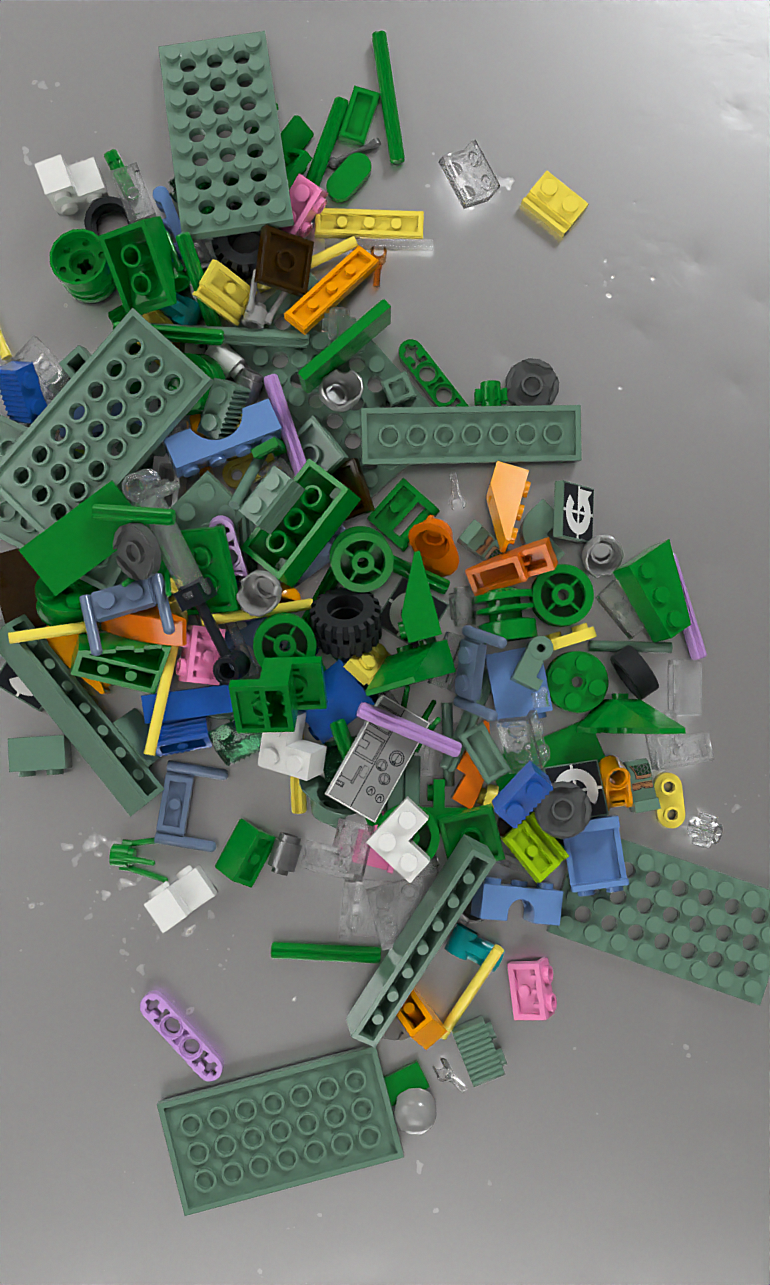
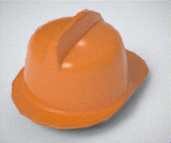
M429 515L426 520L414 525L410 529L408 535L409 542L414 552L420 551L425 570L441 577L451 575L457 570L459 555L453 541L452 529L448 523L435 518L434 515Z

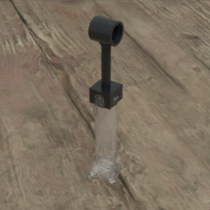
M148 468L128 474L122 482L123 494L127 499L134 502L137 507L170 509L164 497L180 488V483L177 480L162 485L158 473ZM140 481L143 483L144 490L140 485ZM177 523L174 525L145 524L158 541L161 557L178 592L174 593V596L182 612L196 607L220 655L213 665L214 677L224 685H229L230 680H239L249 672L251 666L250 659L241 650H229L206 601L218 594L210 578H203ZM229 664H231V665L233 666V668H234L235 671H233V670L230 668V665H229Z

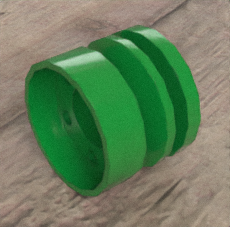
M72 229L63 233L53 243L50 251V266L58 280L76 300L85 303H96L108 298L113 293L116 285L98 235L86 229Z
M516 587L499 588L473 597L474 604H487V608L476 610L475 614L477 616L489 617V622L477 626V628L504 637L507 642L537 637L536 619L522 617V612L534 608V603H521L520 601L521 599L532 597V589Z

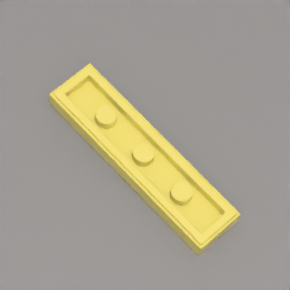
M324 208L319 215H315L314 235L315 238L348 239L354 236L355 239L423 241L424 211Z

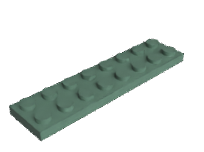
M581 405L360 409L362 465L496 463L497 461L503 463L564 462L582 460Z

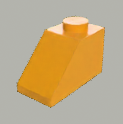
M414 988L397 1013V1017L410 1037L427 1050L448 1031L432 1008Z

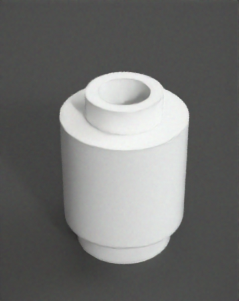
M227 344L210 345L205 352L206 355H209L218 362L226 380H236L238 373H242L243 368H245V359Z

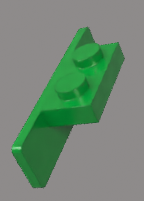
M294 115L281 132L289 190L298 174L303 175L307 170V165L313 159L303 149L314 136V133L298 115ZM257 174L252 178V180L256 182H261L266 178V176L263 174ZM265 198L258 199L255 204L260 206ZM233 202L235 205L237 204L238 208L242 206L239 202Z

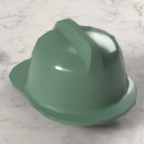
M318 775L308 781L299 779V786L311 799L312 815L320 822L338 829L342 826L348 815L356 814L355 811L325 795L331 783L326 778Z

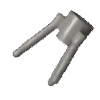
M254 269L250 283L248 305L242 324L247 328L263 329L265 324L271 325L273 316L288 293L282 291L270 311L267 312L266 305L255 301L257 283L254 282L256 271Z

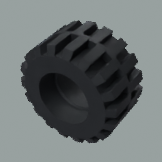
M237 204L231 206V207H232V210H238V209H239V208L237 207ZM261 230L247 233H255L260 236ZM244 233L214 237L211 243L217 260L246 282L247 278L252 280L253 271L256 269L258 249L248 254H242L232 249L235 239Z
M336 587L335 590L329 589L325 591V594H320L316 597L317 600L312 602L310 609L311 629L315 635L316 647L322 649V653L326 655L332 654V657L339 658V656L350 658V656L354 655L359 657L364 652L369 653L372 651V647H376L379 644V639L382 636L381 606L378 599L374 598L371 592L360 593L348 590L347 588Z

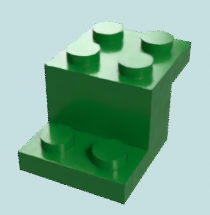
M322 656L264 658L260 679L230 680L229 693L237 733L295 732L298 710L327 709L328 700Z

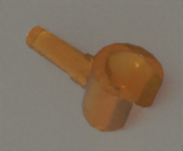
M373 246L370 254L379 260V267L374 271L373 287H380L381 269L387 259V250L384 247L383 255L376 256Z

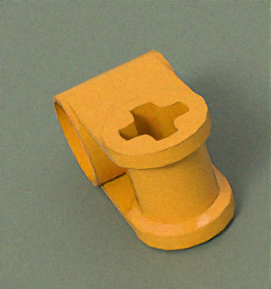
M614 755L604 757L598 765L608 811L610 808L620 806L632 807L633 797L629 771L618 757Z

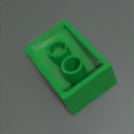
M161 216L143 219L98 236L126 315L132 308L140 315L177 304L171 244Z
M420 551L414 552L401 614L403 621L397 623L401 639L407 638L408 643L442 634Z
M431 637L419 641L420 647L413 648L412 644L396 648L397 654L386 657L367 687L366 695L382 693L456 672L447 639L436 641V637Z

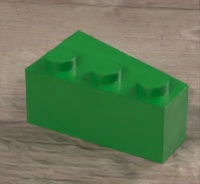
M670 539L650 546L612 571L653 643L671 639L691 625Z
M87 633L79 634L71 659V675L155 694L171 646L136 641L112 633H99L103 652L99 656H93Z

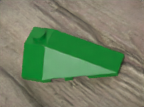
M613 693L612 699H603L577 727V733L686 734L684 726L641 699H629V693Z

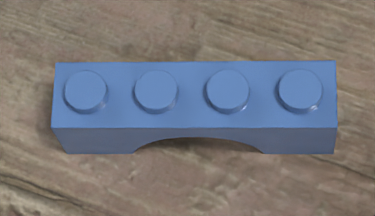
M269 399L242 408V420L239 427L226 438L219 440L205 439L195 434L189 428L167 436L163 442L177 478L181 476L191 477L199 473L202 468L208 466L217 467L224 464L228 458L236 455L237 457L246 456L251 453V449L274 436L281 439L282 427Z

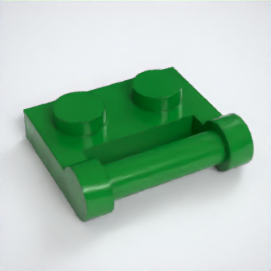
M402 478L376 507L375 511L367 517V521L387 537L399 550L404 552L409 547L408 535L410 529L414 525L426 520L429 515L436 517L440 510L406 479ZM417 504L423 507V511L398 536L394 530Z

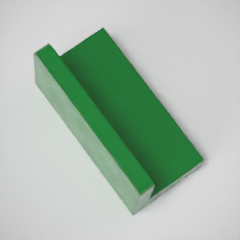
M240 819L215 864V868L231 881L252 888L272 851L275 838L277 837L256 828L244 819Z

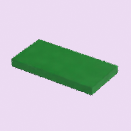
M385 299L377 303L298 371L301 387L307 394L320 385L323 377L341 367L391 324V306Z
M113 480L19 549V552L55 596L117 551V549H113L115 532L120 526L131 522L94 520L92 518V506L94 504L132 506Z
M582 719L503 753L502 755L511 771L495 780L496 785L499 786V792L529 761H532L540 769L590 760H597L599 764L600 760L605 757L596 733H577L578 725L584 720Z

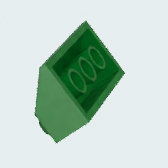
M310 458L293 478L294 481L306 490L275 530L269 534L257 526L241 546L244 552L268 572L292 588L361 500L355 493Z

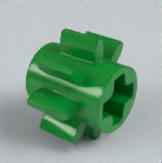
M483 381L480 383V389H475L474 392L475 406L506 405L508 401L507 388H501L500 381Z

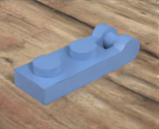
M158 186L153 190V198L158 209L166 214V218L162 219L166 231L169 234H173L176 240V235L181 233L180 219L169 191L164 186ZM176 241L173 244L180 260L182 255Z

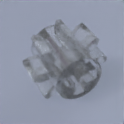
M331 308L329 314L325 313L324 318H322V332H328V338L334 341L356 322V317H350V310L347 308Z
M700 812L699 817L694 816L690 819L687 834L693 838L692 844L710 848L711 843L717 844L720 841L723 827L721 824L716 823L718 820L717 816Z

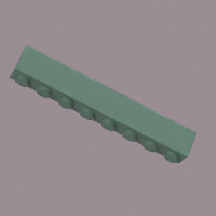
M23 614L5 624L0 629L1 656L130 817L164 791L163 786L75 676L71 675V671L45 639L9 643V632L36 629L27 616Z
M465 834L463 835L346 1017L352 1038L374 1048L377 1046L495 864L496 859L488 846Z

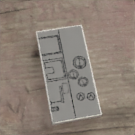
M380 695L374 705L424 728H428L430 724L385 695ZM366 720L327 788L325 795L375 823L419 742Z

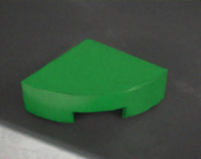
M275 436L251 449L253 457L259 460H264V456L274 453V456L277 457L287 451L285 443Z

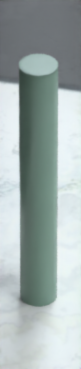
M268 455L264 456V460L253 458L229 501V506L232 509H239Z
M588 641V651L618 652L627 645L632 646L637 652L672 653L673 649L672 642Z
M441 703L442 735L452 739L453 704ZM443 769L445 786H455L454 772H448Z

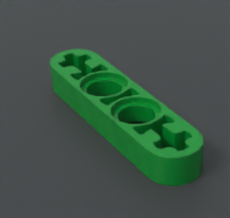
M408 339L400 345L398 352L400 362L435 407H452L455 401L459 403L455 407L468 406L418 341ZM406 348L417 350L415 356L421 363L416 369L412 368L416 365L415 360L411 356L405 357ZM423 368H431L435 373V377L431 381H424L419 376L420 371ZM441 389H447L450 391L452 398L449 402L442 403L437 400L436 393Z

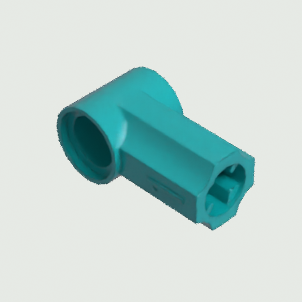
M177 292V304L158 309L170 317L171 322L176 325L197 326L203 316L196 301L189 297H183Z
M457 923L444 949L460 959H469L481 966L495 944L479 937V934L469 927ZM503 954L501 955L500 959L492 969V972H495V970L499 967L503 958Z

